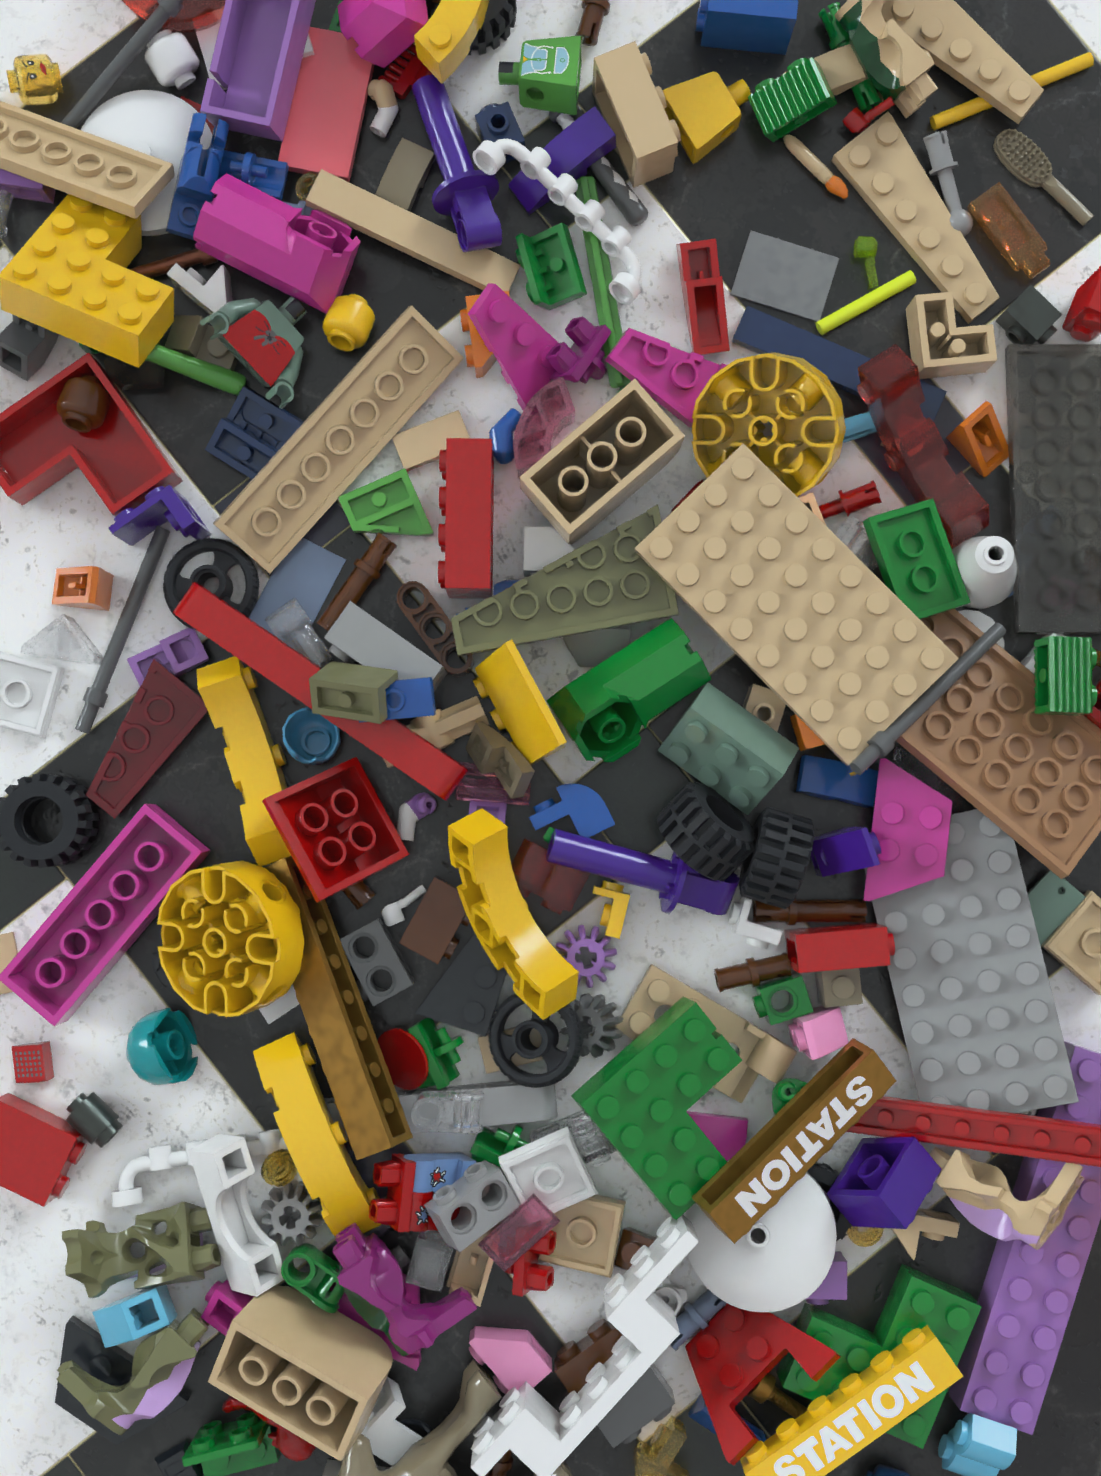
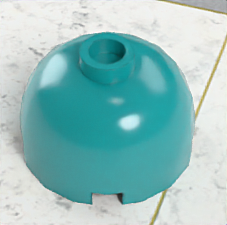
M171 1008L157 1010L142 1017L132 1027L127 1040V1060L140 1079L153 1085L183 1082L193 1075L197 1066L198 1056L192 1058L191 1044H198L197 1037L191 1022L180 1010L173 1012Z

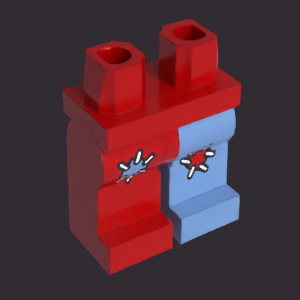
M462 1152L407 1155L392 1154L391 1160L375 1163L373 1170L374 1184L378 1187H388L386 1199L371 1200L369 1218L375 1223L389 1225L397 1232L438 1231L424 1205L433 1199V1195L437 1190L446 1185H451L461 1178L465 1170L475 1164L476 1160ZM460 1207L452 1213L451 1221L458 1216Z

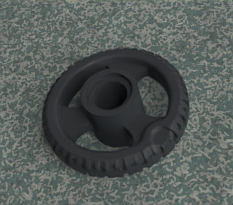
M204 538L193 541L182 547L167 565L163 579V592L166 603L172 614L182 624L191 629L195 628L177 617L173 611L193 582L204 587L206 580L211 577H218L219 588L213 594L247 617L256 605L259 595V579L256 567L241 548L229 541L217 538ZM205 552L214 553L213 565H202L192 572L190 579L180 575L184 565L196 555ZM235 565H240L246 583L244 597L240 604L230 600L233 593V583L227 573Z
M515 993L500 1004L490 1023L488 1041L490 1043L491 1055L494 1057L493 1060L505 1076L519 1085L531 1088L553 1085L568 1076L580 1059L579 1057L583 1049V1029L578 1019L579 1017L570 1004L557 1011L563 1018L568 1030L569 1045L567 1051H561L556 1047L559 1042V1032L556 1025L549 1020L550 1016L542 1020L533 1011L531 1020L520 1023L514 1029L513 1034L508 1035L503 1032L508 1017L516 1008L525 1004ZM533 1028L538 1030L542 1037L539 1048L535 1047L530 1041V1032ZM516 1052L526 1059H534L541 1056L547 1064V1073L533 1074L523 1071L511 1061L512 1056Z

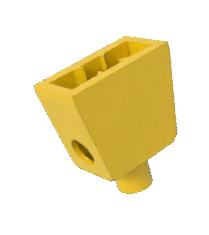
M713 71L662 90L667 104L665 112L669 121L674 119L677 123L681 135L680 143L693 164L701 160L739 127L742 114L738 106L749 101L748 96L751 94L747 83L743 79L726 87L720 75Z

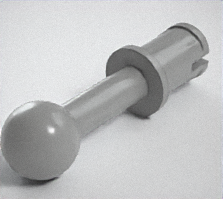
M947 131L935 132L923 138L932 167L929 174L930 176L938 175L945 205L951 214V226L961 231L965 237L973 227V218L968 211L962 209L952 169L959 165L957 161H953Z

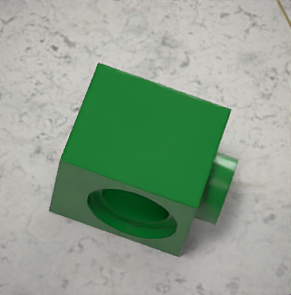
M797 972L793 973L792 976L780 977L755 987L758 994L752 997L758 1017H765L770 1025L814 1012L803 977ZM780 990L787 991L789 994L787 1006L782 1009L773 1008L771 1003L773 995Z

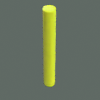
M909 270L817 321L815 325L820 335H824L916 283L914 273Z

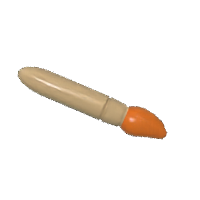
M790 134L784 136L783 139L787 149L819 181L825 184L830 193L843 199L848 197V189L842 179L833 175L828 167L799 139Z

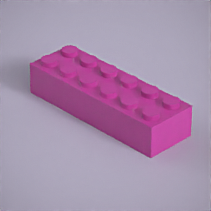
M144 804L0 973V981L54 1027L67 1022L159 914V907L170 886L190 870L197 869L211 850L158 805Z

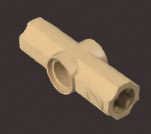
M474 696L444 710L436 709V715L417 717L406 727L441 750L454 744L456 739L471 734L476 722L490 724L478 696ZM383 759L388 768L393 767L391 763Z

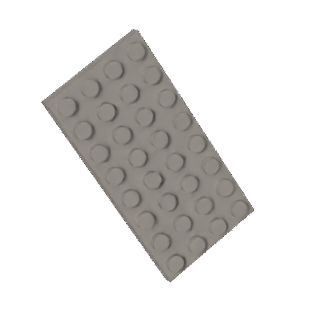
M978 809L952 814L945 876L872 900L877 924L887 927V932L892 933L894 937L895 954L890 956L891 965L888 966V971L919 1101L1008 1113H1020L1079 1102L1015 841Z

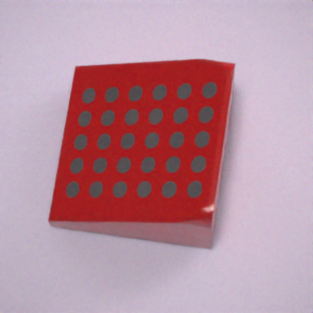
M50 1041L12 1046L16 1083L45 1082L54 1078Z

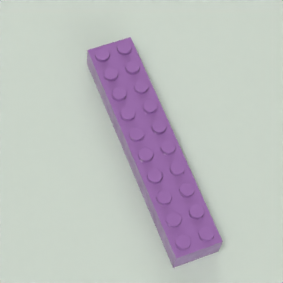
M1064 1041L1079 1102L1039 1109L1037 1116L1101 1125V1053ZM1024 1157L1012 1195L1019 1201H1028L1036 1198L1055 1180L1066 1162ZM1081 1165L1083 1166L1081 1176L1084 1177V1180L1067 1207L1062 1222L1040 1249L1036 1250L1022 1240L1006 1242L997 1240L978 1299V1303L982 1308L957 1366L963 1377L952 1384L949 1391L950 1397L959 1410L1033 1435L1101 1219V1167Z

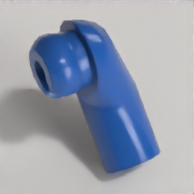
M511 408L489 432V439H492L494 457L500 464H508L514 459L513 432L524 421L520 412L514 408Z

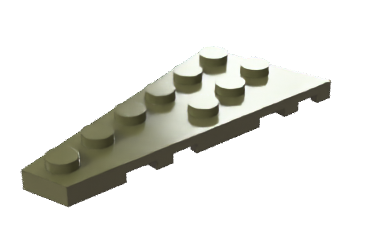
M658 504L640 516L619 525L611 532L588 542L543 567L542 570L519 580L502 592L492 597L490 596L452 617L451 622L458 657L496 650L511 639L515 646L678 616L679 611L675 591L634 550L661 523Z

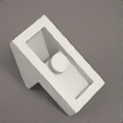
M177 263L167 273L175 287L210 315L227 302L233 301L231 277L224 265L219 267L208 282L193 268L190 267L185 271Z

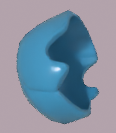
M309 707L301 708L289 715L282 727L283 743L288 753L295 760L303 764L322 765L324 762H328L335 756L341 744L340 728L321 715L313 714L312 709Z

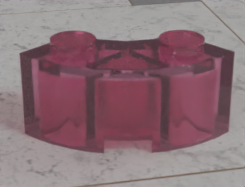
M564 377L558 378L541 388L529 400L516 425L513 452L518 479L552 450L553 442L561 430L575 422V408Z

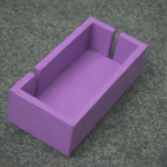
M316 0L225 1L209 71L223 88L228 89L226 93L214 79L207 78L200 112L207 114L206 118L214 127L217 126L218 120L221 119L230 125L229 130L283 142Z

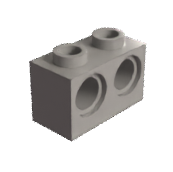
M484 1160L469 1166L465 1170L464 1175L453 1184L446 1185L437 1190L433 1195V1199L424 1206L444 1242L460 1253L519 1208L520 1204L501 1169ZM490 1184L488 1193L482 1198L484 1188ZM460 1207L458 1216L451 1221L452 1213Z

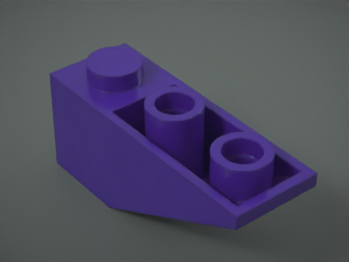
M842 827L814 837L810 859L816 876L825 877L879 865L880 862L877 855L881 854V847L875 833H869L867 827Z

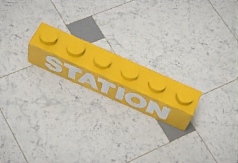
M928 1325L922 1329H913L903 1337L900 1345L890 1352L886 1350L877 1354L871 1360L870 1366L859 1374L852 1373L840 1382L839 1388L827 1397L823 1395L814 1399L809 1404L805 1413L796 1419L789 1418L777 1427L774 1435L764 1442L758 1441L740 1459L745 1476H825L961 1379L963 1375Z

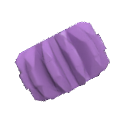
M580 924L578 925L580 937L575 938L570 930H566L564 935L570 942V945L557 942L556 948L566 952L567 955L561 956L579 971L578 985L581 976H586V985L588 988H592V975L596 974L601 982H605L607 977L601 968L615 969L616 965L611 961L605 960V957L617 955L616 948L602 949L611 941V937L604 935L597 941L599 927L593 926L589 937L585 934L584 925ZM581 947H588L591 953L596 952V958H590L591 964L583 965L582 960H575V954H581Z

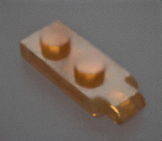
M1000 182L970 202L967 209L1014 271L1018 272L1022 269L1028 278L1033 279L1050 266V260L1044 253L1048 249L1047 244Z

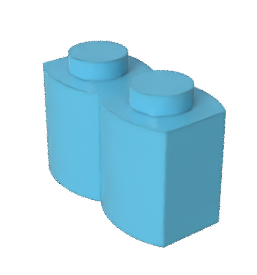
M972 1413L967 1414L963 1420L957 1421L955 1427L947 1435L943 1434L940 1439L938 1455L942 1458V1469L963 1476H997L999 1470L1007 1469L1016 1457L1017 1429Z

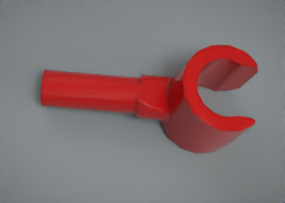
M890 96L869 110L865 115L856 107L843 119V124L850 132L861 133L867 129L875 117L895 105V102Z

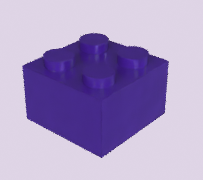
M915 1137L862 1138L828 1191L827 1196L853 1227L907 1229L909 1224L915 1219L916 1212L924 1198L932 1190L933 1183L941 1168Z

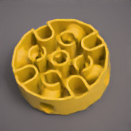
M776 352L736 359L712 375L695 401L692 416L694 418L692 425L694 457L706 478L744 443L797 497L825 479L840 457L846 431L842 400L827 375L803 358ZM770 422L773 425L771 429L773 435L764 436L763 432L766 429L764 424Z
M241 860L190 870L170 886L159 907L157 921L158 925H162L161 938L163 945L158 946L160 964L173 990L192 1009L206 1015L213 1013L225 1017L241 1016L270 1005L289 991L301 969L305 941L300 909L293 901L286 886L273 873L264 867Z

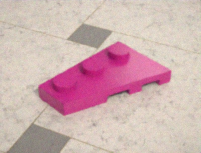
M488 283L468 312V315L489 352H493L502 368L501 373L505 381L511 384L518 396L517 402L521 409L530 412L551 381L550 377L555 372L546 356L558 342L496 284Z
M628 328L605 359L606 362L630 381L636 379L655 401L689 428L693 425L694 418L692 416L696 399L711 376L727 366L723 363L719 365L704 359V356L697 353H687L671 347L668 342Z

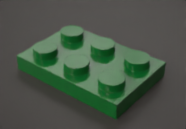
M933 498L868 517L862 521L884 584L920 620L971 603Z

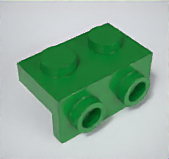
M560 223L532 237L523 233L515 237L518 245L516 249L517 260L521 267L525 269L528 280L526 292L535 305L550 311L587 295L569 228L566 224Z

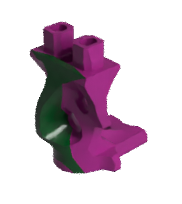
M356 1223L351 1224L336 1235L335 1240L337 1244L333 1247L332 1252L340 1262L337 1276L339 1285L344 1287L350 1303L360 1316L372 1328L384 1332L399 1355L405 1356L421 1348H429L441 1333L477 1309L471 1295L463 1287H459L435 1303H408L403 1298L404 1281L400 1265L385 1242L375 1233L365 1238Z

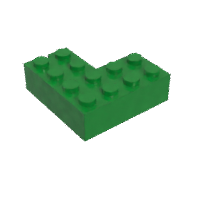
M684 996L571 1095L660 1205L675 1220L695 1204L692 1197L727 1163L725 1158L686 1111L742 1061L723 1035L715 1031L717 1028L698 1004Z
M901 1264L874 1332L812 1305L804 1304L795 1327L830 1347L841 1356L817 1382L810 1378L790 1352L782 1358L776 1373L782 1387L812 1401L823 1395L827 1397L839 1388L840 1382L852 1373L859 1374L870 1366L871 1360L877 1354L886 1350L890 1352L902 1343L903 1337L908 1332L916 1328L922 1329L926 1325L937 1337L955 1365L958 1366L982 1306L970 1293ZM948 1388L885 1433L923 1449Z

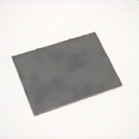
M750 230L730 295L817 322L821 319L839 258L816 251L813 248L809 249Z

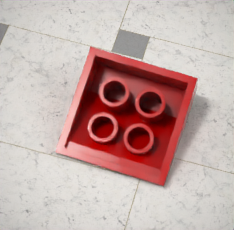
M357 757L262 800L316 903L375 875L409 855Z

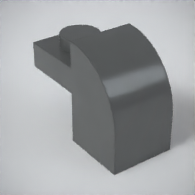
M13 315V321L0 333V366L28 381L45 363L57 342L59 334Z

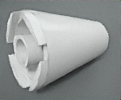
M999 536L971 537L961 541L952 549L971 602L965 605L966 607L976 609L989 608L1001 603L1011 594L1017 582L1018 568L1014 549L1006 539Z

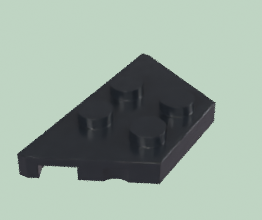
M74 1315L68 1320L65 1326L60 1365L63 1362L73 1360L91 1376L107 1384L121 1386L128 1383L132 1376L133 1356L117 1345L105 1348L100 1333ZM59 1381L57 1383L55 1403L109 1441L118 1445L184 1407L190 1395L181 1390L174 1400L154 1418L135 1421L122 1436L114 1433L98 1420L93 1419L87 1413L84 1406Z

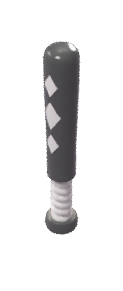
M549 112L550 120L554 123L558 122L563 130L574 122L570 114ZM603 156L589 166L627 221L632 226L642 224L648 217L647 208L607 158Z

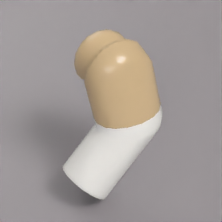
M374 79L368 84L367 93L372 100L376 101L378 112L370 125V130L380 137H386L399 107L392 85L385 79Z

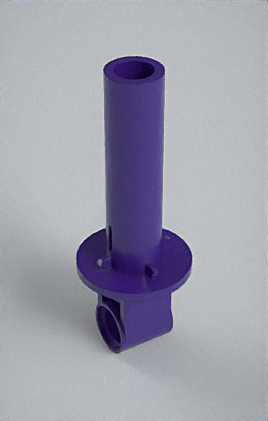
M433 74L423 76L413 84L412 91L444 180L432 195L433 207L437 213L452 217L459 245L464 253L498 247L502 243V229L499 218L494 212L491 203L499 191L497 177L495 175H488L482 170L474 169L444 83L441 84Z
M554 829L546 853L547 862L658 891L659 899L661 898V911L670 914L677 903L702 909L714 915H725L740 881V878L734 872L724 881L712 880L689 867L675 852H673L671 859L668 860Z

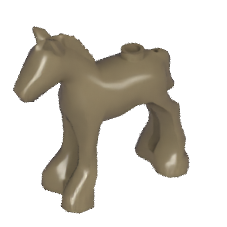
M473 1358L463 1370L460 1398L455 1408L439 1426L421 1440L412 1444L394 1466L383 1471L377 1469L370 1440L363 1434H360L342 1460L338 1476H457L448 1460L455 1449L473 1432L489 1410L502 1398L496 1389L497 1385ZM564 1461L551 1476L573 1475L570 1473L571 1469Z

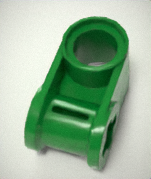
M302 1243V1245L295 1246L285 1258L281 1267V1274L285 1282L310 1298L315 1305L326 1312L336 1313L340 1308L338 1302L345 1293L344 1287L339 1285L337 1278L340 1262L333 1260L312 1244ZM294 1259H305L310 1265V1271H298L294 1266ZM334 1282H336V1286L332 1291H330V1287Z

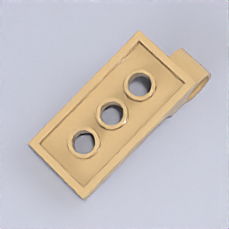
M653 964L649 966L621 1014L624 1018L623 1022L615 1025L624 1035L634 1040L655 1022L654 1014L659 1006L670 1005L672 1007L683 996L696 1002L717 1028L715 1031L722 1034L728 1043H734L738 1047V1055L742 1061L713 1088L740 1103L744 1101L759 1074L776 1084L781 1081L797 1054L795 1049Z

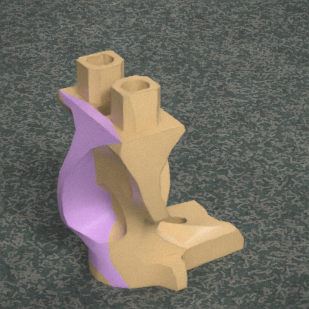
M936 1146L930 1153V1156L941 1168L935 1182L944 1190L954 1206L971 1224L996 1239L1005 1242L1022 1240L1036 1250L1042 1247L1056 1227L1060 1225L1067 1207L1084 1180V1177L1081 1176L1083 1166L1066 1162L1058 1176L1045 1191L1034 1199L1019 1201L1012 1195L1008 1180L998 1167L972 1160L970 1155L957 1149L952 1156Z

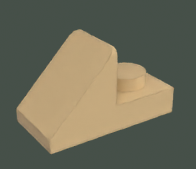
M919 1208L915 1219L909 1224L907 1229L891 1228L904 1250L912 1260H915L920 1231H922L921 1235L926 1238L944 1241L945 1236L957 1238L960 1223L951 1214Z

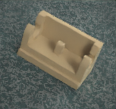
M503 1222L496 1224L460 1253L456 1250L446 1285L450 1287L449 1294L459 1287H463L469 1292L476 1306L481 1307L501 1237Z

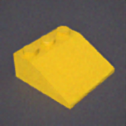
M513 640L507 641L474 668L478 677L472 681L481 698L484 699L489 696L496 709L489 713L499 731L506 728L513 740L511 743L521 752L530 765H533L565 748L567 741Z

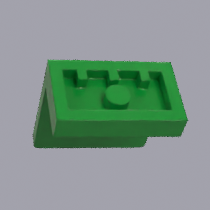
M252 1411L240 1415L233 1422L222 1424V1421L216 1420L206 1423L199 1428L182 1457L183 1466L187 1467L201 1463L204 1476H225L276 1463L281 1457L280 1451L271 1445L273 1439L268 1437V1434L275 1432L274 1426L260 1419Z

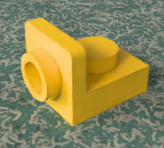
M603 880L601 887L594 885L592 893L613 898L612 905L604 904L600 925L606 927V936L620 939L630 894L623 892L624 885Z

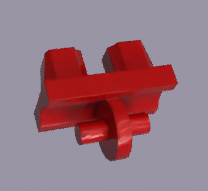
M541 1219L531 1224L527 1223L517 1226L516 1234H507L506 1244L497 1247L496 1259L505 1262L506 1273L513 1274L512 1295L523 1297L531 1290L547 1291L554 1284L553 1267L539 1264L538 1259L539 1254L549 1256L554 1252L557 1233L541 1227Z

